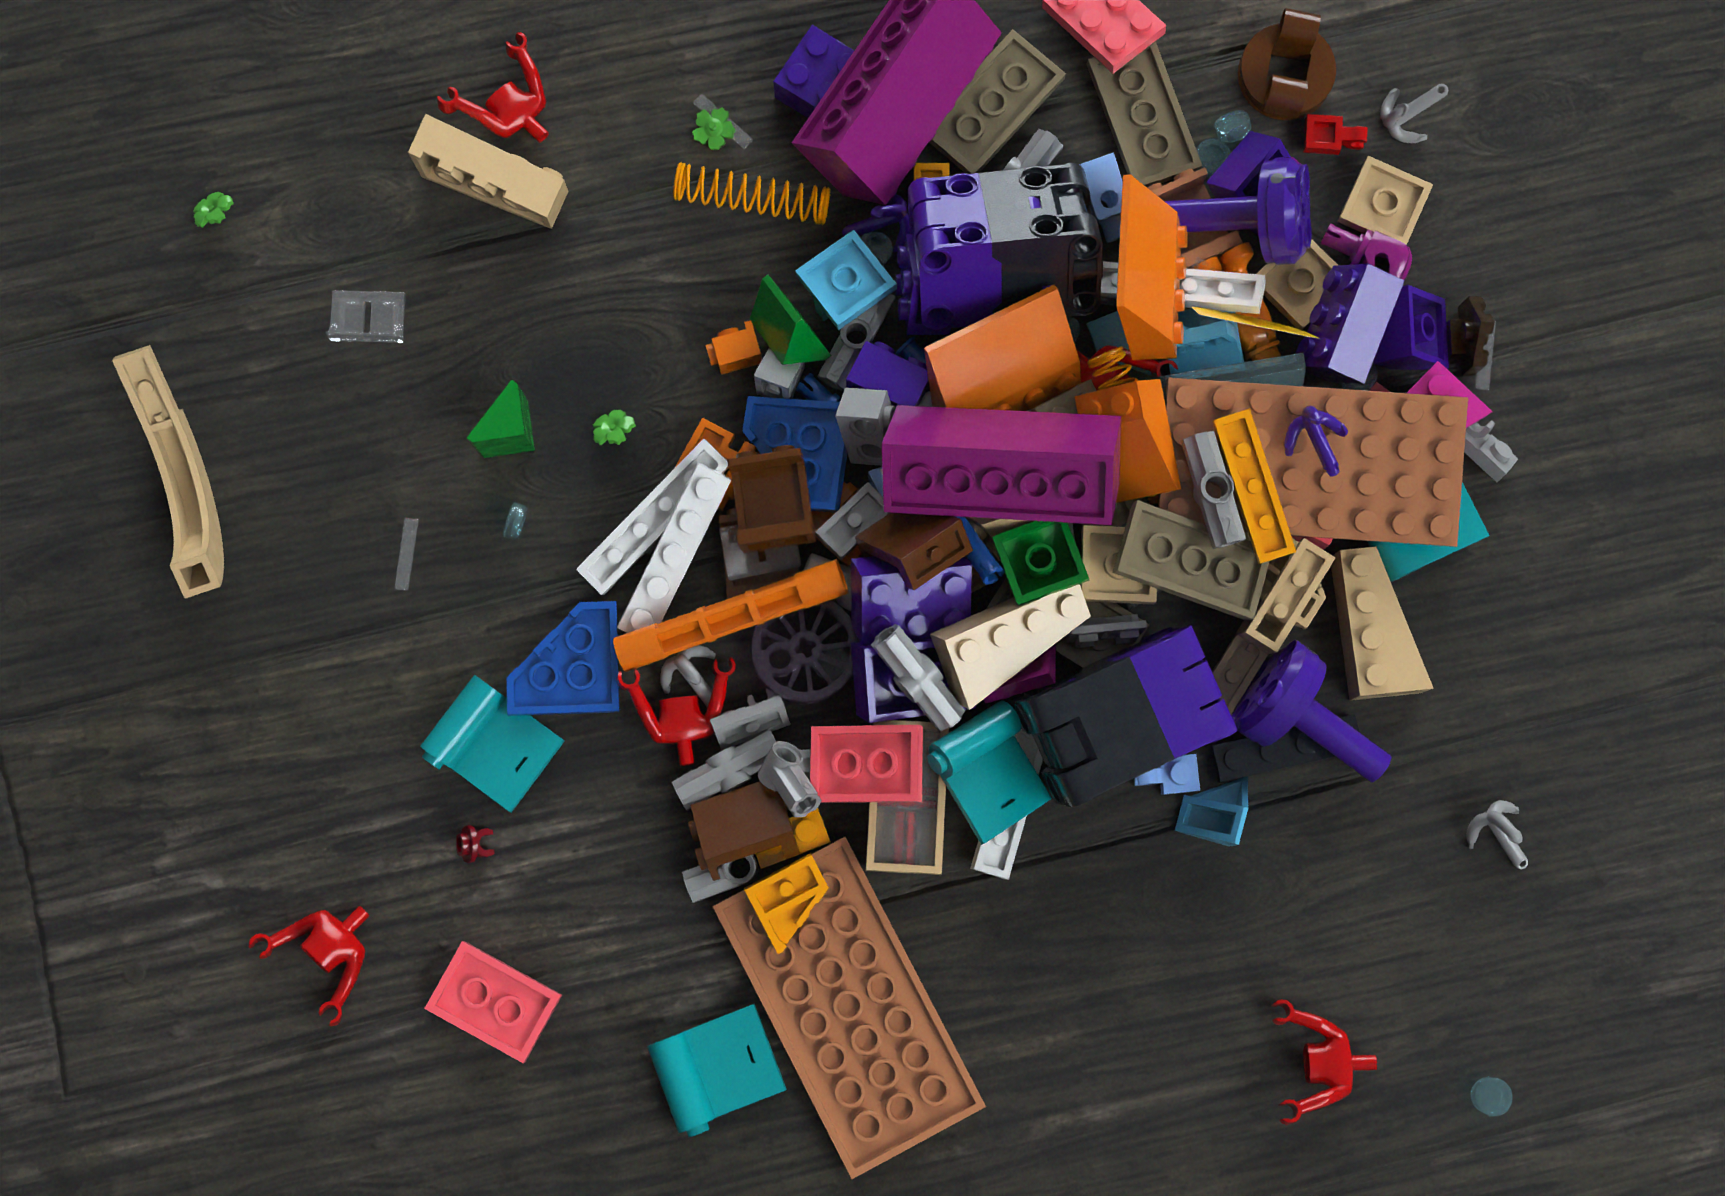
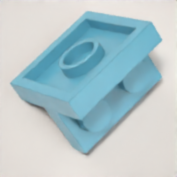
M852 230L795 270L797 278L813 297L816 312L823 321L829 318L838 330L897 289L896 282L855 230Z
M1193 308L1178 312V322H1183L1184 341L1183 344H1177V358L1168 359L1174 361L1178 367L1177 370L1169 364L1171 378L1210 380L1245 371L1237 322L1202 316Z

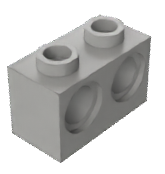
M844 389L835 416L850 463L882 466V441L896 410L895 406L891 405L887 390Z

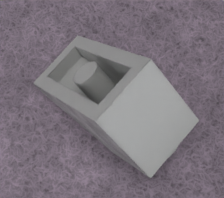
M769 347L754 374L756 393L769 398L793 399L796 387L805 369V362L782 365Z

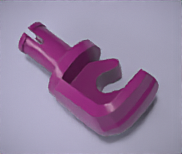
M1330 223L1320 243L1350 256V265L1359 264L1361 260L1362 264L1368 263L1375 266L1374 259L1382 258L1385 261L1387 272L1403 280L1406 279L1411 268L1412 254L1410 248L1405 243L1376 230L1373 232L1367 229L1365 235L1361 234L1358 237Z

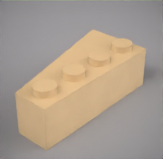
M425 114L408 151L422 178L552 229L568 194L565 180L559 172L548 167L539 168L518 155L503 151Z
M1377 547L1339 550L1333 555L1336 558L1331 565L1349 700L1419 694L1434 689Z
M1079 584L1019 606L1013 597L935 631L930 636L952 695L961 706L970 710L1091 617Z

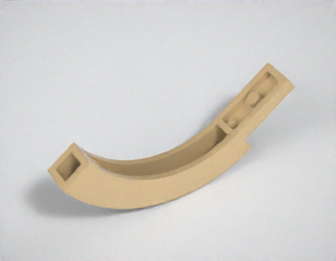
M150 345L115 356L112 360L149 441L166 491L174 536V550L170 568L184 598H188L221 587L224 573V553L218 513L205 466L183 409H178Z

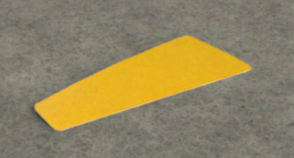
M1192 307L1202 316L1320 339L1313 334L1287 325L1240 314Z

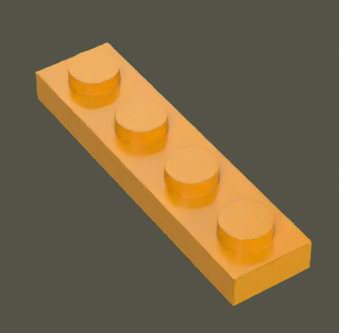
M1250 408L1213 420L1212 424L1228 473L1234 482V491L1258 564L1295 553L1296 549Z

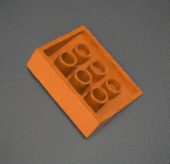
M1129 174L1123 175L1117 311L1132 360L1177 358V344H1183L1184 341L1183 322H1178V312L1185 310L1184 289H1179L1180 280L1186 279L1185 257H1181V248H1187V227L1180 225L1178 213L1175 209Z
M1051 285L924 347L932 407L1027 411L1081 383L1080 360L1061 297L1055 285Z

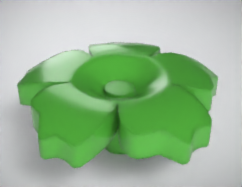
M721 107L720 109H713L710 115L705 109H702L701 112L697 113L696 125L699 128L692 131L694 140L702 145L708 143L710 150H719L726 144L724 138L732 139L736 132L732 122L727 121L729 112Z
M221 192L208 195L207 200L205 198L202 199L193 210L195 213V224L202 228L207 222L210 224H220L226 218L222 211L230 209V206L234 204L233 199Z
M613 410L609 413V417L604 414L596 419L593 424L595 443L602 445L608 440L609 444L615 443L620 445L621 442L626 441L624 433H629L632 428L636 427L633 417L627 416L622 410Z

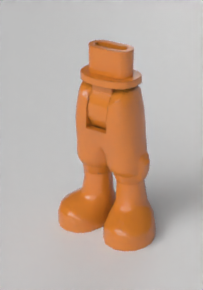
M1250 242L1240 244L1225 252L1219 259L1217 256L1211 257L1191 269L1222 271L1223 269L1224 272L1248 274L1247 265L1254 255L1253 248ZM1263 299L1260 314L1235 312L1236 314L1273 322ZM1237 323L1241 348L1246 353L1244 357L1246 361L1252 360L1258 373L1284 361L1277 348L1280 345V341L1276 340L1275 330Z

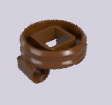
M1285 8L1281 15L1280 23L1262 29L1248 42L1238 65V82L1245 99L1261 114L1278 120H1295L1313 113L1325 101L1335 82L1336 61L1329 44L1318 33L1321 15ZM1271 55L1305 61L1304 79L1299 80L1272 74L1267 82Z

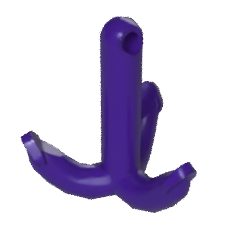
M895 194L888 201L887 204L889 205L875 206L870 212L872 217L845 226L842 230L843 237L852 230H855L858 236L899 222L900 231L897 236L896 245L892 249L895 253L898 250V246H904L905 234H909L907 202L901 196Z
M1311 405L1303 409L1302 415L1295 418L1288 427L1284 441L1286 456H1292L1297 438L1305 428L1324 470H1326L1329 476H1336L1340 472L1339 464L1320 424L1328 427L1341 437H1345L1348 434V430L1343 423L1329 413L1317 410Z

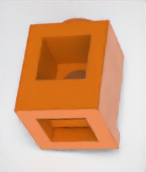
M751 320L744 322V330L739 331L738 328L725 329L717 334L718 337L711 339V344L705 345L711 366L718 364L721 375L761 363V352Z

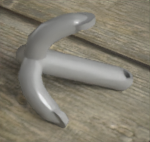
M1438 84L1409 104H1398L1394 109L1393 107L1400 90L1397 88L1392 89L1386 96L1380 109V119L1383 121L1384 126L1387 127L1391 137L1404 143H1418L1427 140L1426 134L1405 131L1400 125L1447 96L1448 86ZM1440 88L1445 89L1443 93H1439Z
M698 645L683 650L676 656L667 659L661 668L660 684L663 687L664 693H670L672 674L674 670L678 669L706 707H708L712 689L689 659L691 657L715 659L716 654L709 648Z
M1498 800L1490 805L1487 812L1478 814L1471 820L1466 833L1469 849H1473L1480 830L1488 825L1515 868L1522 870L1528 865V860L1518 845L1522 842V834L1501 814H1519V808L1511 802Z

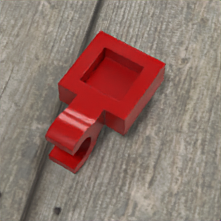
M1307 114L1303 153L1339 155L1342 145L1349 149L1361 150L1364 148V143L1367 142L1368 128L1362 126H1343V116Z

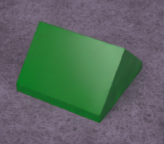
M769 275L762 278L750 320L781 364L822 361L832 356Z
M513 380L508 383L467 436L474 449L484 458L535 450L528 400L519 385Z
M1033 521L992 536L1001 565L1005 571V577L1018 606L1089 581L1073 535L1066 522Z

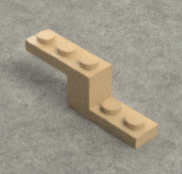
M1305 538L1299 541L1295 548L1296 552L1291 554L1263 601L1258 603L1254 620H1244L1212 671L1222 693L1220 698H1224L1230 714L1234 711L1268 654L1278 652L1336 558Z

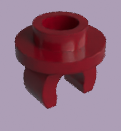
M472 825L464 826L461 833H458L456 836L457 854L462 856L466 863L475 862L477 857L484 858L494 855V849L484 850L480 846L481 837L493 835V830L484 828L476 831Z

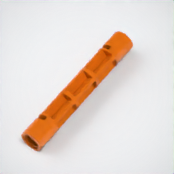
M835 559L795 573L794 576L755 590H747L743 594L707 607L702 606L695 611L659 624L654 623L615 637L613 639L615 653L623 670L628 672L665 659L669 655L706 642L716 641L717 638L754 625L758 626L768 620L849 594L848 586L838 560Z

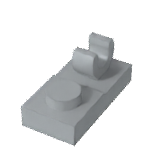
M1492 420L1486 426H1480L1476 422L1466 428L1464 452L1491 478L1498 482L1507 474L1518 458L1512 453L1507 444L1489 434L1495 425Z
M867 482L815 532V535L842 560L858 545L855 540L856 535L890 514L889 512H884L883 496Z
M768 688L766 689L767 700L756 703L753 696L749 695L747 697L749 707L745 708L744 706L736 710L726 711L720 716L710 719L721 750L749 741L768 730L772 732L791 725L781 696H775L773 690Z

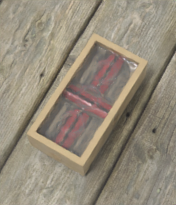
M902 720L875 722L873 725L923 726L922 802H869L866 871L941 875L946 785L940 774L935 773L930 767L927 756L929 755V746L948 734L949 728L941 732L931 722Z

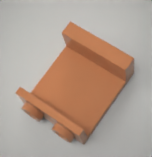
M1205 167L1195 172L1193 169H1187L1176 175L1173 182L1164 186L1161 183H1156L1147 187L1163 201L1211 198L1204 185L1208 175ZM1237 230L1228 233V231L1187 232V248H1181V257H1185L1186 268L1191 269L1211 257L1217 256L1219 259L1225 252L1243 242Z

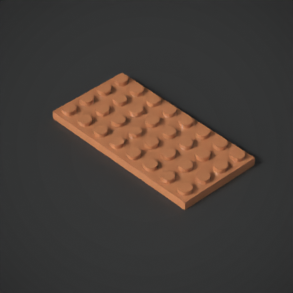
M1167 378L1165 405L1181 490L1159 494L1158 508L1205 524L1201 508L1193 498L1194 484L1181 440L1206 431H1214L1215 433L1212 424L1213 420L1250 408L1291 536L1457 547L1468 397ZM1311 405L1317 410L1329 413L1343 423L1348 430V434L1345 437H1341L1328 427L1320 424L1339 464L1340 472L1336 476L1331 477L1324 470L1305 428L1297 438L1292 456H1286L1284 441L1288 427L1295 418L1302 415L1303 409ZM1216 436V440H1217V443H1218V446H1219V450H1220V453H1221V456H1222V460H1223V463H1224V466H1225V470H1226V473L1229 475L1228 470H1227V467H1226V464H1225V460H1224V457H1223V454H1222V451H1221V448H1220V445H1219V442H1218V439H1217V436ZM1206 482L1205 488L1208 495L1213 498H1220V487L1214 482ZM1233 491L1244 533H1248L1235 491Z
M843 837L811 854L829 889L819 903L815 904L810 911L809 917L797 929L782 953L777 954L744 890L712 907L851 1179H854L985 1108L986 1105L846 837Z

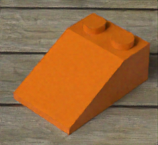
M1161 379L1134 381L1074 396L1078 414L1121 416L1120 480L1116 503L1181 490Z

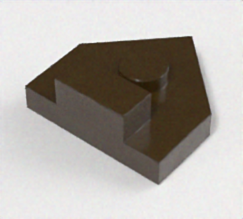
M1468 296L1458 306L1459 319H1450L1446 323L1448 359L1461 358L1462 376L1476 375L1487 365L1489 352L1488 350H1483V347L1488 342L1489 334H1493L1495 321L1490 314H1484L1483 310H1485L1486 304L1481 296Z

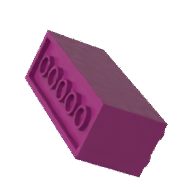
M889 0L796 135L792 144L843 196L886 205L896 194L899 185L907 173L915 166L917 158L927 143L934 138L936 130L946 115L954 108L956 100L966 85L973 80L975 72L985 57L991 53L995 42L1002 32L975 0Z
M897 405L882 441L884 512L1112 525L1120 480L1121 416Z

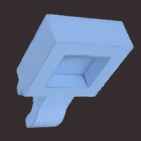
M1196 754L1183 755L1135 777L1134 786L1160 784L1161 795L1200 791Z

